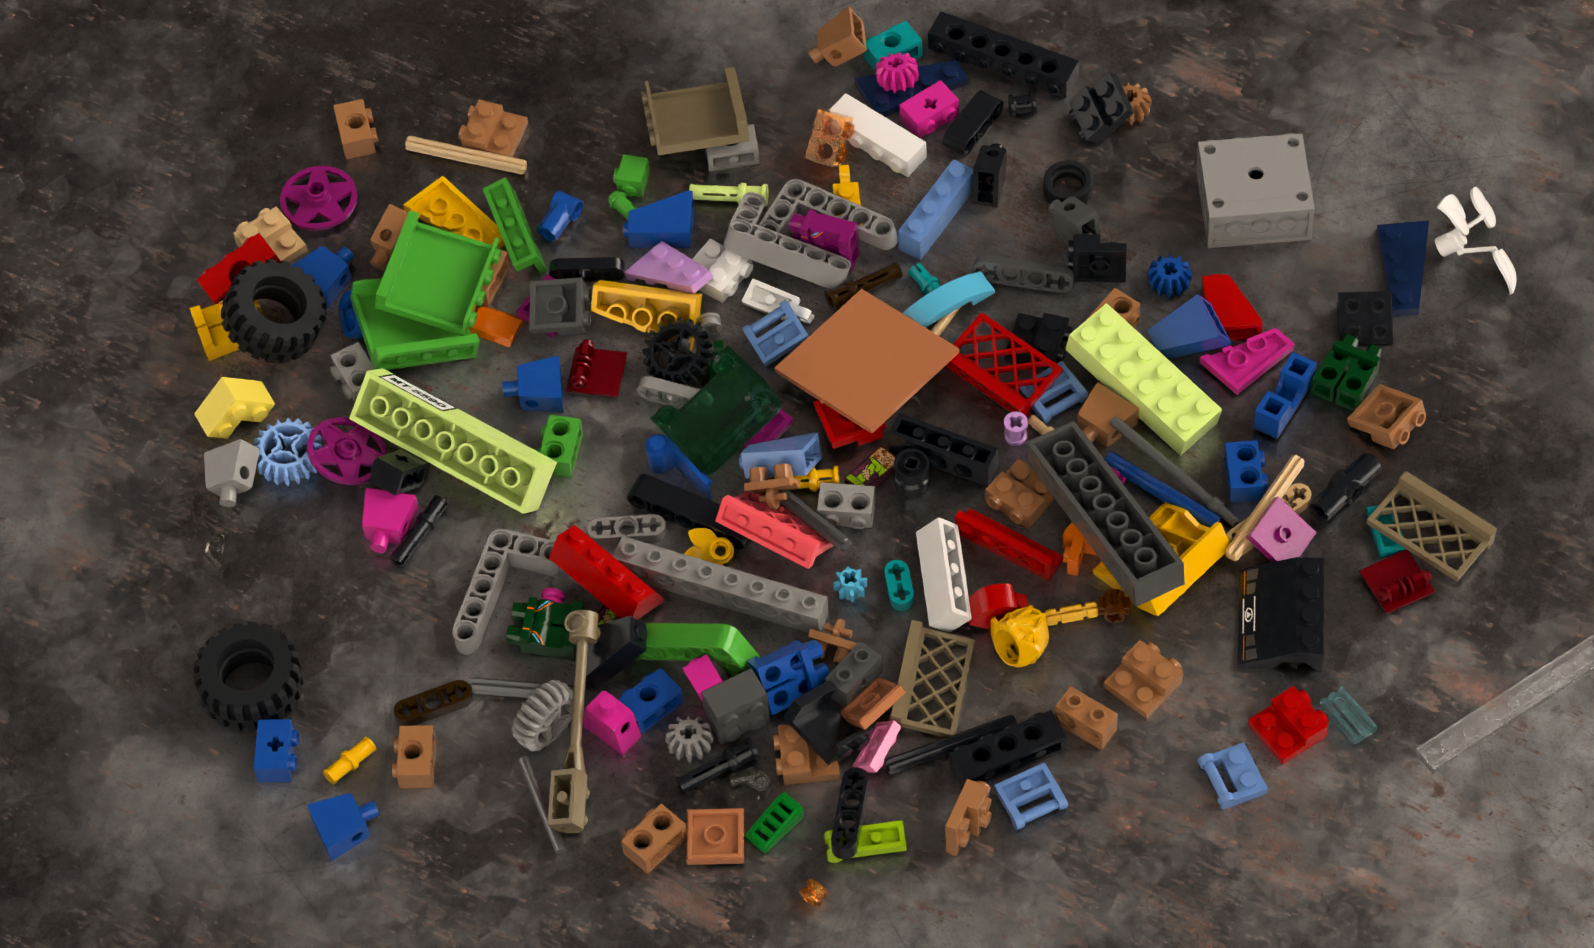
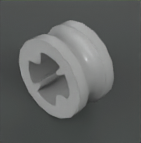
M705 313L698 317L697 323L703 327L702 331H706L709 337L716 336L722 331L721 318L717 313Z

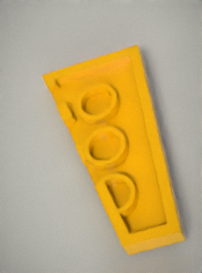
M441 176L403 204L405 211L409 212L410 210L419 213V219L436 228L493 245L495 237L499 238L498 249L505 246L497 224L444 176Z

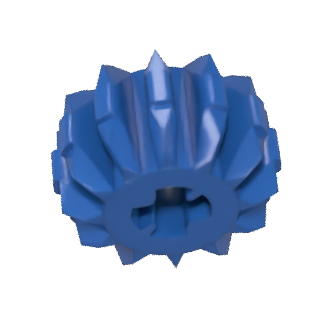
M1171 253L1167 258L1159 255L1157 261L1151 262L1149 272H1147V280L1150 282L1151 290H1157L1158 297L1163 294H1167L1169 299L1172 294L1180 297L1182 291H1188L1192 280L1189 262H1183L1181 256L1174 259Z

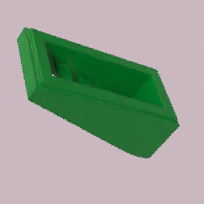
M782 792L744 836L763 854H767L804 818V809L787 793ZM778 815L784 822L781 824L774 817ZM769 823L776 831L772 832L766 825ZM760 831L769 838L767 842L758 835Z

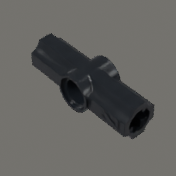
M1363 453L1345 471L1343 469L1338 470L1330 479L1327 488L1310 503V509L1314 515L1321 521H1328L1346 503H1354L1361 495L1364 486L1381 471V465L1377 458L1371 453Z

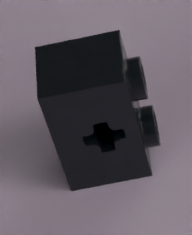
M400 449L377 457L371 466L372 474L369 482L396 496L423 486L431 463L405 449Z

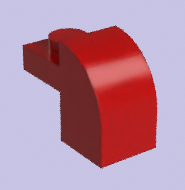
M1001 583L983 587L969 597L972 619L968 623L972 626L991 630L990 619L995 616L1000 621L1008 612L1029 607L1027 595L1014 592L1012 584Z

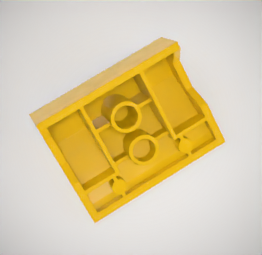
M1167 502L1162 504L1149 519L1183 561L1185 584L1137 606L1139 609L1156 616L1163 613L1226 553V549L1230 544L1220 522L1217 521L1210 528L1199 524L1188 510ZM1102 561L1092 570L1095 576L1111 588L1124 591Z

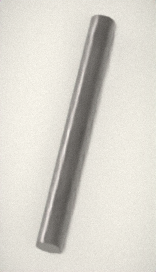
M522 756L518 759V763L557 855L563 854L567 849L560 832L547 825L549 806L529 757Z

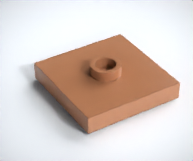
M877 677L839 713L849 724L866 730L906 692L901 685Z
M744 808L687 810V865L744 864Z

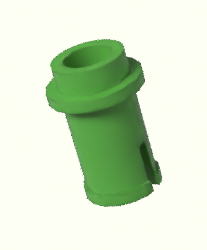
M615 191L608 199L610 208L616 209L628 221L629 211L637 209V207L626 198V193Z

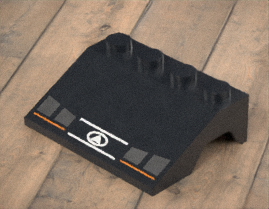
M1295 557L1240 569L1238 668L1272 669L1283 662L1307 663L1316 671H1322L1324 659V558Z

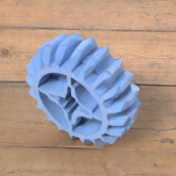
M287 417L284 423H281L278 419L274 426L267 423V431L259 430V438H254L253 442L254 446L260 449L256 468L261 476H265L268 482L274 479V483L277 486L282 481L289 486L291 481L299 484L300 479L303 477L309 480L310 472L317 473V470L308 458L307 451L305 453L309 436L314 429L309 422L302 424L299 418L295 422H291V419ZM319 434L314 440V451L323 447V440Z

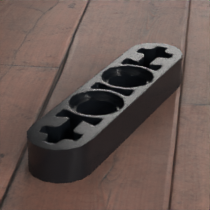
M861 768L847 770L842 778L831 837L832 853L839 859H849L858 850L869 789L868 774ZM858 780L857 789L852 788L854 781ZM850 799H855L859 801V803L854 806H848L845 804V802ZM846 820H851L855 822V824L851 827H844L841 825V823ZM843 837L848 838L846 846H843Z

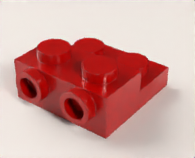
M819 400L813 402L814 409L832 449L855 441L858 446L884 438L885 422L871 434L826 404H822Z
M1294 685L1271 699L1269 707L1248 719V726L1282 765L1327 737L1329 720L1326 714L1321 709L1315 711L1310 705L1311 699L1307 692L1303 689L1298 691Z

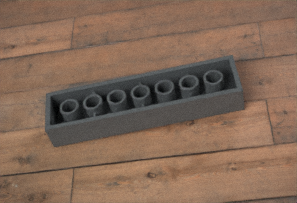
M1075 421L1026 442L1029 465L1136 607L1185 584L1183 561Z

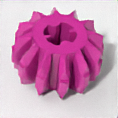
M900 51L895 55L889 53L888 57H881L880 62L876 64V79L879 86L883 87L885 91L893 90L894 94L898 90L905 92L906 88H913L914 83L918 81V65L915 58H911L909 53L904 55Z

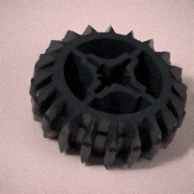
M678 317L674 324L672 319L667 318V326L665 327L658 323L660 330L657 333L654 330H650V334L653 336L652 340L644 339L645 344L649 346V348L642 349V353L647 356L643 359V363L649 366L647 372L650 375H654L653 377L678 384L682 383V385L689 386L690 379L698 383L696 376L699 373L706 376L703 367H710L711 362L707 358L714 356V353L709 350L713 346L711 340H707L709 334L706 331H702L703 327L699 323L694 325L691 319H687L684 323V320ZM672 337H675L674 340L667 342ZM690 337L695 339L696 354L689 350ZM679 349H681L685 353H680V355L676 354L675 357L671 352L675 353L677 350L679 351ZM660 352L667 356L665 369L660 364ZM689 364L687 367L681 369L683 365Z

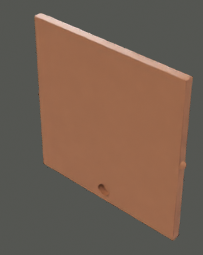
M861 289L783 359L774 370L775 373L815 397L822 404H826L872 434L959 353V348L918 324L911 317L905 316Z

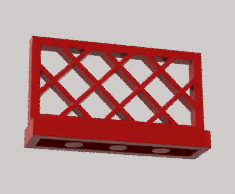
M982 312L953 343L959 349L965 344L974 343V354L963 355L959 352L944 366L1010 413L1015 411L1021 412L1026 417L1030 415L1029 409L1063 372L1061 366ZM983 322L991 327L992 334L977 336L976 330ZM1008 339L1011 341L1012 348L997 350L996 340ZM992 341L993 351L978 353L977 343ZM1029 353L1032 362L1017 364L1016 354ZM1012 355L1013 365L998 367V356ZM994 357V368L983 369L979 366V359ZM1047 366L1053 370L1048 377L1037 378L1036 368ZM1033 368V379L1018 381V370ZM1014 371V382L1003 383L999 380V373ZM1034 385L1035 392L1028 399L1020 395L1019 387Z

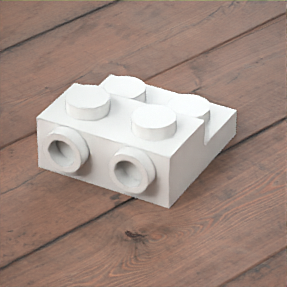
M711 238L692 259L710 270L713 276L699 291L721 303L728 296L734 295L739 283L744 278H748L753 271L752 260L728 251L723 245Z

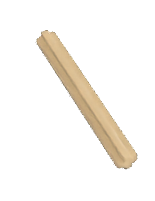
M408 136L405 141V148L408 151L521 175L525 174L527 169V161L519 158L415 136Z
M1297 455L1290 457L1227 547L1225 553L1227 558L1233 561L1239 560L1250 544V541L1245 537L1272 499L1277 496L1283 497L1304 467L1303 458Z

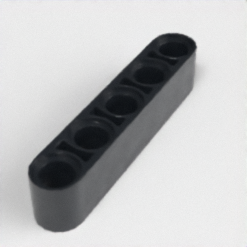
M640 474L627 494V501L634 507L650 514L659 515L664 520L688 530L695 528L710 529L717 538L728 539L735 549H743L749 539L716 522L721 504L653 476Z

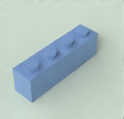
M954 159L951 161L899 229L898 246L900 251L920 261L972 194V168Z

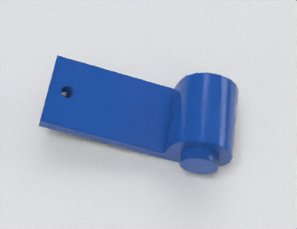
M655 434L646 440L647 466L653 473L664 474L675 467L704 498L712 499L710 485L713 482L704 472L701 473L667 436Z

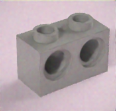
M359 342L330 355L333 366L329 367L335 381L340 380L342 382L341 389L346 399H352L354 403L361 388L359 385H362L366 372L374 370L372 362Z
M821 482L817 513L834 527L872 528L876 501L875 486Z

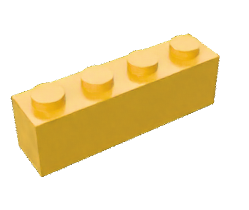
M599 280L593 285L591 311L617 322L636 327L637 330L650 333V330H654L657 333L660 330L658 323H661L664 327L667 326V318L672 319L674 324L678 317H681L684 323L687 319H691L694 325L697 324L701 311L702 294ZM672 337L667 342L674 340L675 337ZM690 337V340H689V343H690L689 350H690V351H691L692 348H693V344H694V340H695L693 337Z

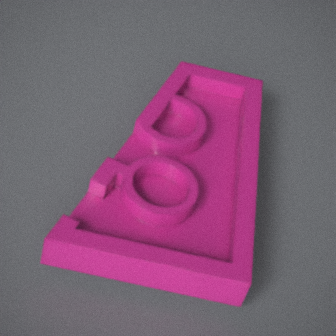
M1277 328L1250 337L1245 343L1224 347L1219 353L1211 356L1209 354L1200 357V364L1238 395L1294 350L1295 344Z

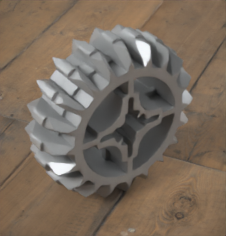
M551 680L548 683H543L540 688H536L531 696L528 695V699L522 703L523 706L517 711V717L513 720L512 732L513 737L517 739L516 741L531 751H540L544 746L548 747L551 742L555 741L568 728L569 722L572 721L574 690L564 682Z

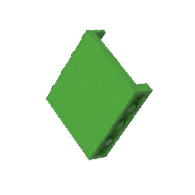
M409 210L377 290L375 308L459 335H466L468 328H473L478 315L475 312L476 307H481L486 294L483 291L484 286H489L494 273L491 270L492 265H497L502 252L501 249H498L499 238L495 237L493 245L420 223L418 222L419 213Z
M382 278L362 279L353 282L350 299L374 370L382 368L392 370L476 358L480 341L477 333L471 334L469 328L466 335H459L376 309V293Z

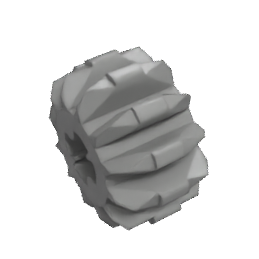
M688 714L687 720H682L677 716L676 724H669V733L666 734L665 740L670 754H676L678 761L687 757V761L691 763L692 757L696 756L699 760H702L703 753H710L713 734H711L710 725L703 723V719L700 716L692 720V716Z

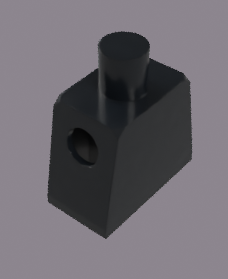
M1000 144L983 145L980 148L973 168V204L998 208L1006 177L1007 150ZM988 177H992L990 185L985 183V179Z

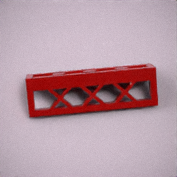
M971 508L966 513L959 510L955 515V524L958 525L960 536L1047 581L1051 580L1063 562V555Z

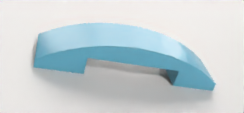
M982 272L968 274L928 293L902 314L911 317L915 322L927 328V326L968 302H971L973 306L994 294L995 289Z

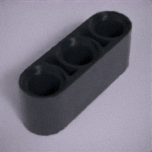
M979 90L949 126L944 134L942 144L964 156L969 155L1000 116L1004 101Z

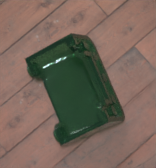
M729 345L714 358L713 369L717 375L682 408L678 410L673 405H666L659 408L650 418L695 467L706 475L713 474L724 465L781 408V400L765 379Z

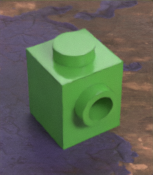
M623 154L620 166L615 168L613 174V183L617 184V191L626 193L627 197L643 198L650 175L648 158Z

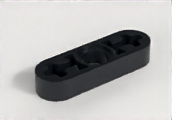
M616 257L558 258L549 263V275L555 279L582 278L584 282H598L599 280L619 281L624 277L625 263Z

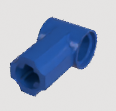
M557 191L550 202L549 211L537 226V233L549 242L556 241L569 222H574L579 218L584 202L567 193Z

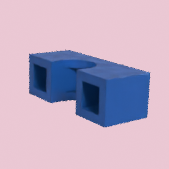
M1292 352L1280 371V378L1274 392L1267 391L1257 406L1253 428L1278 439L1310 389L1312 377L1316 373L1317 362Z

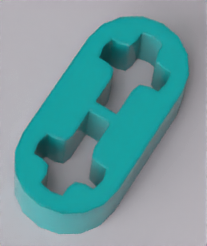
M892 560L886 564L884 569L889 602L894 609L905 611L911 608L914 603V591L909 568L904 561ZM898 570L900 573L901 580L896 581L895 575L893 574V571ZM898 590H903L905 600H900Z

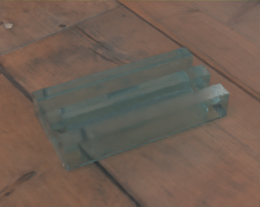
M1343 686L1338 688V692L1329 694L1327 699L1324 697L1320 700V706L1354 745L1377 731L1378 726ZM1334 703L1341 710L1346 719L1354 725L1360 734L1357 735L1331 704Z

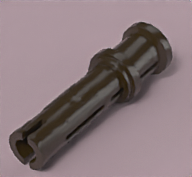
M894 262L856 281H844V285L833 290L827 289L824 291L827 304L835 312L839 310V306L844 305L861 289L869 292L897 278H901L903 276L902 270L898 263Z

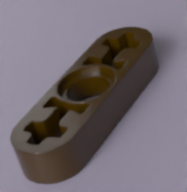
M455 680L400 700L394 707L396 722L400 726H415L462 709L472 701L471 687L464 680ZM460 690L463 697L458 698L455 693L456 691ZM446 694L449 699V703H446L444 695ZM433 698L441 701V704L435 709L425 706L427 701ZM418 704L421 705V708H422V712H421V713H419V709H418V707H417ZM408 709L411 712V716L406 717L403 714L404 710Z

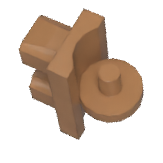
M789 464L774 465L775 479L768 480V470L766 467L750 468V482L744 483V491H752L753 494L766 493V495L759 496V502L767 503L771 510L778 509L780 501L787 499L786 492L779 493L778 491L800 488V481L793 478L792 467Z
M840 618L835 625L829 623L825 625L824 631L831 632L832 635L810 629L808 634L811 641L816 640L822 647L824 654L818 659H825L828 647L837 649L833 660L835 664H839L858 644L842 638V636L851 638L853 631L846 629L845 620Z

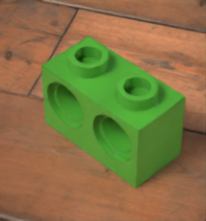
M549 415L547 425L543 424L541 440L543 441L541 447H537L536 451L557 462L552 474L554 476L572 478L583 436L581 419Z

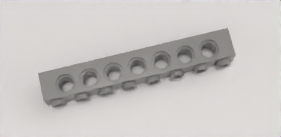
M624 536L621 537L613 555L614 558L647 585L809 633L810 629L821 632L829 614L827 596Z

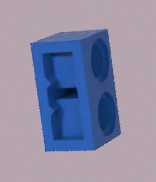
M1258 440L1226 442L1224 462L1230 503L1260 501L1263 497V490H1268L1267 473L1262 474L1261 467H1265L1264 451H1259Z

